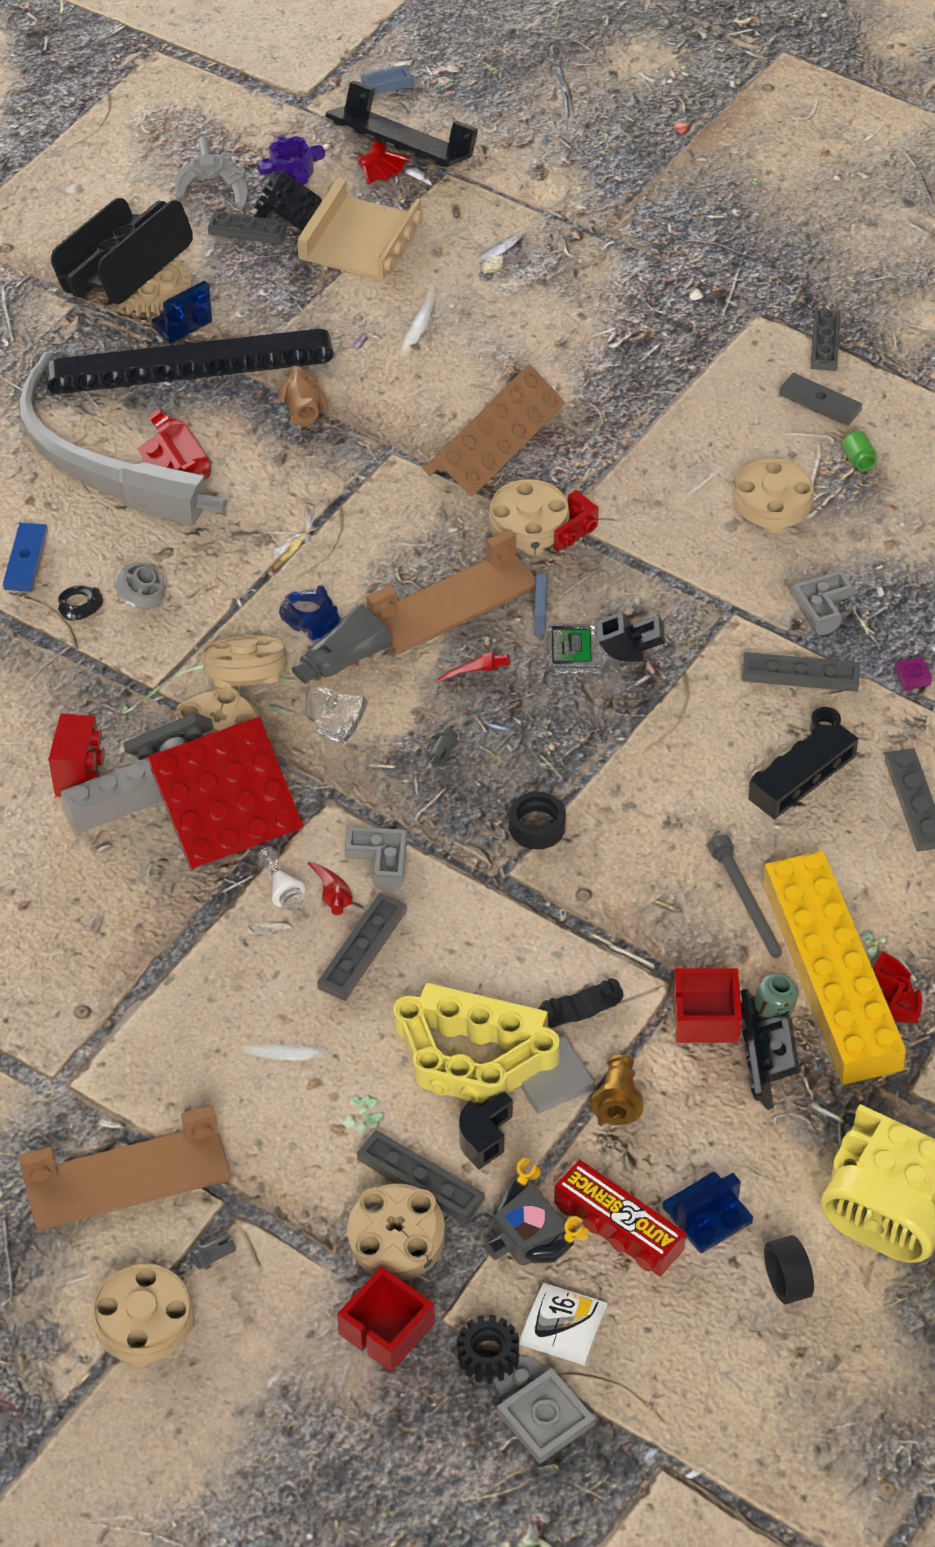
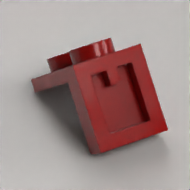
M577 490L568 494L569 517L571 520L554 531V550L557 552L572 546L578 539L587 533L593 532L598 527L599 507Z

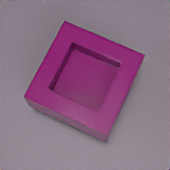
M923 657L895 662L894 672L904 691L932 684L933 677Z

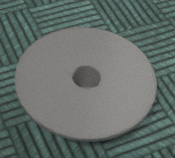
M520 1356L517 1367L513 1366L514 1372L510 1376L505 1372V1380L500 1382L496 1376L495 1383L501 1396L508 1399L544 1374L545 1369L536 1360Z

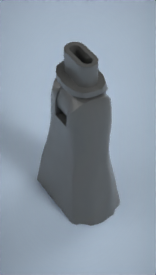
M360 604L347 614L326 636L315 643L305 655L300 657V663L292 667V671L304 684L312 679L318 681L321 679V676L324 678L333 676L351 664L390 647L393 642L392 636L387 626L363 604Z

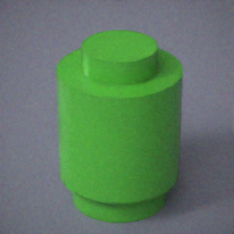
M859 431L852 432L846 436L842 442V449L852 466L862 472L872 469L877 463V453L867 435Z

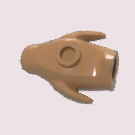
M301 366L289 368L287 380L279 390L278 400L281 403H284L285 400L291 414L290 421L293 424L311 426L319 416V409L322 413H327L328 405L325 394L319 387L317 378L311 375L305 368Z

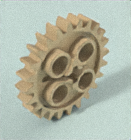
M173 259L123 303L118 304V308L123 309L126 307L128 314L135 310L136 316L146 312L147 317L151 315V312H155L157 316H160V311L162 310L170 313V307L179 309V302L186 303V297H190V290H192L191 273L188 272L187 265L182 266L181 260L174 262Z

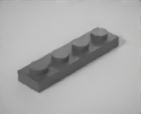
M744 652L742 681L858 692L860 662Z
M915 748L886 752L885 762L916 851L935 849V804Z
M379 893L317 981L318 989L346 1001L406 914L407 905Z
M377 1130L373 1132L357 1152L358 1161L395 1183L412 1185L431 1192L442 1211L464 1224H467L485 1201V1193Z

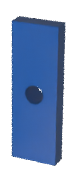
M19 522L3 580L4 590L32 592L48 533L47 524Z

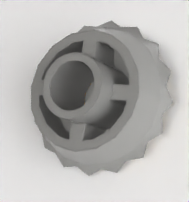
M138 562L125 565L113 577L115 580L113 587L117 590V596L122 598L125 604H130L133 608H141L142 610L154 609L157 604H162L163 598L166 597V586L161 574L155 567L147 563Z

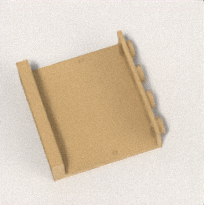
M337 178L297 239L298 257L301 260L383 281L387 273L393 270L397 257L403 254L406 242L412 239L414 229L423 220L424 213L421 210V199L417 198L415 203H412L410 211L407 212L347 196V181Z

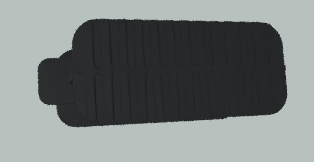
M115 198L53 249L51 264L63 291L66 293H72L74 297L82 298L94 287L104 288L111 303L121 304L188 248L193 240V232L183 205L177 200H171L168 203L156 201L139 215L131 213L125 199Z

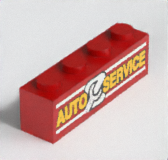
M580 1159L555 1185L554 1203L563 1214L581 1218L583 1226L589 1232L599 1234L609 1241L616 1251L620 1253L625 1252L635 1259L643 1270L652 1271L661 1277L684 1251L685 1231Z

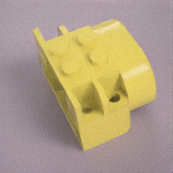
M860 1104L856 1111L854 1126L851 1131L846 1133L842 1140L841 1148L833 1163L830 1183L821 1197V1208L827 1220L847 1237L895 1260L918 1263L929 1258L935 1248V1139Z

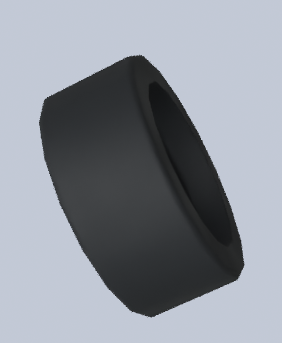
M532 791L522 794L512 803L509 810V832L512 838L521 846L529 849H546L558 843L565 833L566 809L563 803L554 795L546 792ZM530 812H544L555 819V823L548 828L531 829L524 826L520 822V818Z
M794 1235L767 1242L764 1248L765 1266L770 1283L778 1299L783 1304H789L812 1297L814 1292L813 1272L807 1253L799 1239Z

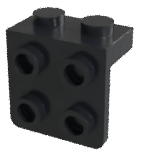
M281 171L274 181L269 179L261 192L265 195H261L256 201L254 208L257 210L253 217L266 218L271 211H274L303 231L321 204L322 199L294 178Z

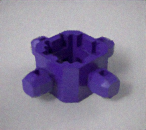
M283 135L276 136L274 142L269 146L270 159L260 160L257 163V169L261 175L272 174L273 172L276 177L283 171L302 185L307 184L308 178L313 174V161L322 160L325 157V150L321 145L310 146L309 148L304 138L301 137L287 138Z

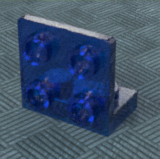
M202 281L163 302L164 313L151 319L152 328L169 344L212 322L209 284L206 281Z

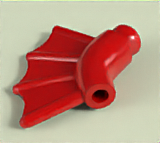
M375 140L369 152L358 157L357 162L359 168L364 170L367 183L371 184L377 180L389 181L392 175L402 173L403 165L410 158L386 151L385 143L381 142L380 144Z

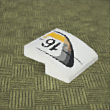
M543 1283L525 1324L519 1345L585 1366L594 1347L596 1334L606 1315L608 1303Z

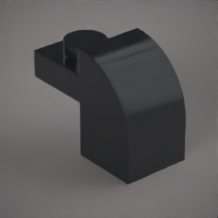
M623 611L597 620L598 642L605 652L614 659L626 662L640 661L644 659L643 651L665 643L664 624L659 615L635 624L629 621Z
M505 1091L497 1097L487 1099L480 1109L470 1100L460 1113V1148L478 1170L504 1153V1134L498 1127L513 1117V1099Z

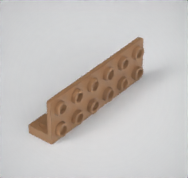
M529 364L422 469L429 476L437 469L441 473L446 470L472 497L565 404V401Z
M509 529L486 540V560L397 601L395 589L391 585L366 596L367 609L387 626L393 641L390 647L396 654H401L536 589V577L516 556V535Z
M213 1105L181 1113L182 1132L55 1164L51 1147L18 1155L36 1230L55 1227L229 1181L231 1175L219 1138Z

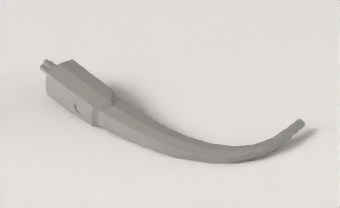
M50 352L43 353L24 383L19 400V415L30 441L47 460L90 486L121 499L127 507L160 518L193 526L203 510L225 513L227 499L206 495L203 475L144 462L132 464L76 446L45 427L35 414L33 406L36 387L43 376L47 362L53 359V355Z

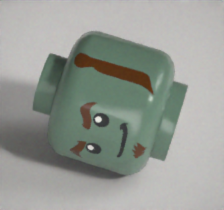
M773 973L765 976L761 980L754 997L757 1011L767 1019L785 1013L790 1016L799 997L798 986L795 981L783 974Z

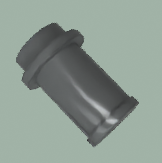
M443 728L436 733V742L427 756L428 761H431L433 756H435L431 764L439 767L445 765L451 749L455 748L458 744V736L455 731Z
M225 1232L204 1245H195V1250L190 1252L195 1266L199 1270L202 1268L208 1270L213 1262L230 1253H234L236 1251L234 1241L227 1240L231 1236Z

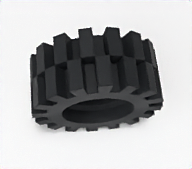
M484 1315L478 1316V1323L476 1324L473 1319L469 1320L467 1328L463 1326L460 1329V1336L457 1337V1354L461 1370L465 1369V1375L469 1378L475 1374V1381L481 1383L482 1377H487V1384L493 1383V1377L497 1376L499 1382L505 1380L504 1373L506 1372L510 1376L514 1372L513 1366L517 1367L519 1363L518 1333H515V1327L512 1324L507 1326V1320L502 1317L499 1322H496V1315H489V1321H484ZM483 1341H495L500 1344L502 1349L498 1355L486 1358L479 1356L475 1352V1347Z

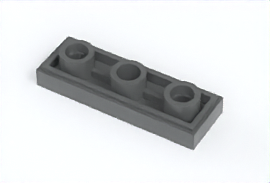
M221 211L213 213L207 228L209 235L281 245L287 231V222L274 218L265 219L251 215L229 214L228 212Z
M816 309L814 311L810 369L837 371L840 311L830 309Z
M792 373L779 390V395L848 426L862 411V403L796 373Z
M192 713L123 742L124 750L128 754L137 756L139 760H143L150 755L158 753L161 746L171 738L182 737L185 740L192 741L203 737V733L213 729V722L211 718Z

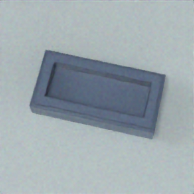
M406 65L361 75L362 84L375 88L374 95L414 86V79Z
M536 574L534 635H544L546 631L548 582L546 574Z

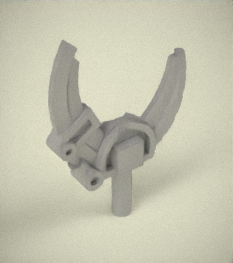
M201 136L199 138L201 156L191 158V162L185 164L176 174L174 191L177 200L185 198L186 190L194 179L204 181L209 179L216 180L222 177V182L234 191L235 204L238 205L237 209L243 211L248 197L245 169L243 167L237 168L236 164L231 160V154L228 152H223L221 155L216 156L210 154L208 138Z

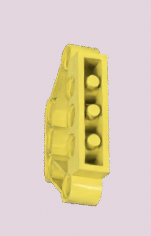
M431 983L425 984L421 997L404 996L394 1004L395 1029L397 1034L404 1038L413 1060L416 1083L421 1088L430 1090L437 1095H450L462 1098L466 1102L471 1100L473 1103L483 1104L487 1099L497 1097L504 1091L507 1094L521 1086L523 1081L542 1070L547 1071L555 1068L560 1062V1039L558 1034L548 1027L547 1011ZM429 1027L438 1029L441 1035L446 1037L468 1036V1039L475 1044L497 1043L502 1050L507 1052L492 1062L483 1064L474 1063L465 1054H457L452 1057L446 1056L437 1049Z

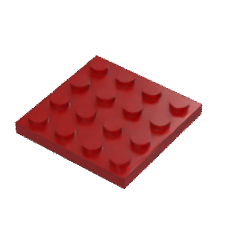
M260 716L155 753L146 758L190 871L304 828Z

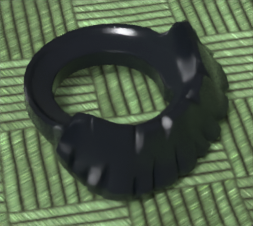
M82 585L67 588L59 595L58 610L66 620H82L96 613L103 604V595L96 587L92 589ZM81 594L88 597L87 602L80 606H72L66 603V600L73 595Z

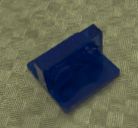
M712 1172L666 1199L662 1204V1208L674 1223L686 1232L687 1239L699 1253L706 1252L753 1223L754 1219L739 1200L741 1181L734 1173L721 1179L716 1172Z

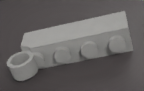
M182 737L171 738L161 746L159 752L181 745L187 741ZM147 759L60 791L64 814L76 835L163 801Z

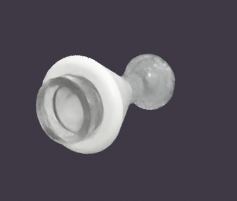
M272 847L262 849L257 855V864L261 868H267L272 876L273 904L285 910H292L298 907L304 901L305 884L283 872L277 862L280 858L278 850Z

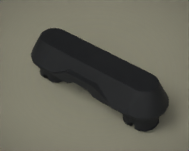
M609 978L608 981L603 980L600 984L584 989L577 994L557 999L550 998L549 1001L545 1000L538 1009L548 1012V1027L554 1028L569 1022H578L593 1017L601 1011L610 1009L621 1002L624 993L620 983L616 979Z

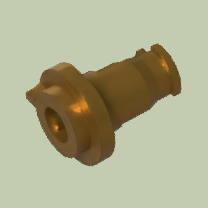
M614 1055L607 1060L609 1067L605 1076V1085L592 1095L591 1108L598 1118V1125L601 1127L606 1123L612 1125L633 1123L641 1117L644 1108L643 1096L634 1088L633 1077L636 1073L632 1070L634 1060L626 1055Z

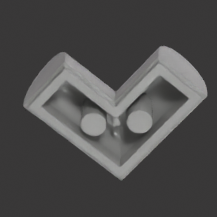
M843 570L791 585V594L819 635H827L839 627L842 615L834 603L853 597L855 591Z
M347 826L345 858L374 860V885L385 891L397 890L402 887L404 881L408 830Z

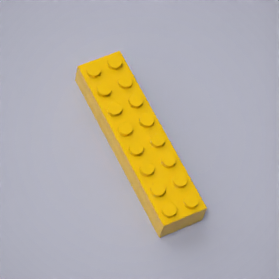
M824 850L764 864L763 887L841 1084L846 1085L903 1071L906 1048Z

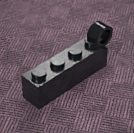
M830 707L816 709L811 717L810 731L812 734L803 741L799 740L789 752L775 758L768 768L762 772L755 773L751 778L748 799L774 820L856 757L859 738L841 725V716L837 710ZM819 722H829L832 725H821Z

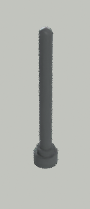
M728 835L714 837L707 845L711 856L717 859L718 862L723 863L770 955L773 958H779L782 955V949L733 858L734 845Z

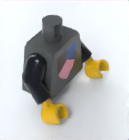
M522 1158L517 1164L516 1169L519 1177L512 1179L495 1209L493 1231L496 1236L485 1242V1247L494 1260L509 1252L519 1265L554 1263L574 1245L573 1240L583 1241L587 1239L589 1230L581 1227L576 1232V1228L583 1223L581 1218L572 1216L565 1223L533 1183L528 1186V1180H535L541 1174L540 1167L537 1165L532 1168L531 1172L526 1173V1168L531 1162L529 1158Z

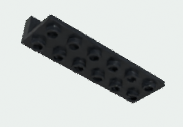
M357 81L349 83L345 106L326 111L325 117L333 120V123L336 125L349 126L356 133L369 134L374 136L373 139L376 141L389 142L394 144L396 149L409 150L414 152L418 158H429L436 161V164L441 167H450V165L471 158L478 133L477 128L456 121L452 123L449 142L372 113L370 111L375 88Z

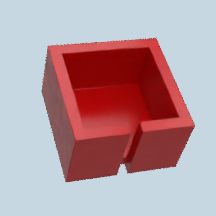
M60 713L48 758L55 797H61L60 791L99 777L98 766L104 763L105 749L100 747L102 730L97 728L96 716Z
M675 968L673 981L675 1043H739L742 1013L738 968Z
M381 1266L337 1313L338 1334L361 1351L367 1347L368 1356L392 1373L435 1325V1304Z

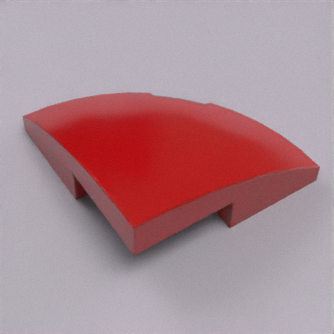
M882 951L873 967V971L892 1017L896 1022L917 1023L922 1010L920 989L914 992L912 983L909 981L912 976L909 970L898 960Z

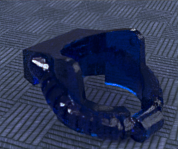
M318 585L315 592L314 590L300 591V593L294 591L286 595L279 608L281 619L295 631L300 632L302 630L303 633L308 632V638L311 641L322 638L340 622V616L337 613L338 608L333 605V601L328 596L327 590L323 585ZM298 601L313 602L319 605L320 608L312 612H302L296 609L293 604Z

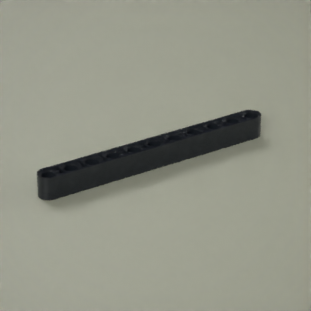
M310 329L56 358L47 362L45 371L49 391L55 394H65L282 369L292 366L324 364L333 358L334 352L331 337L327 330Z

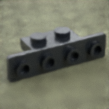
M746 988L741 990V1013L746 1028L742 1030L743 1038L750 1052L746 1060L754 1080L750 1084L754 1099L760 1101L767 1110L774 1108L770 1082L800 1073L792 1019L785 1013L761 1021L760 1013L755 1007L754 997Z

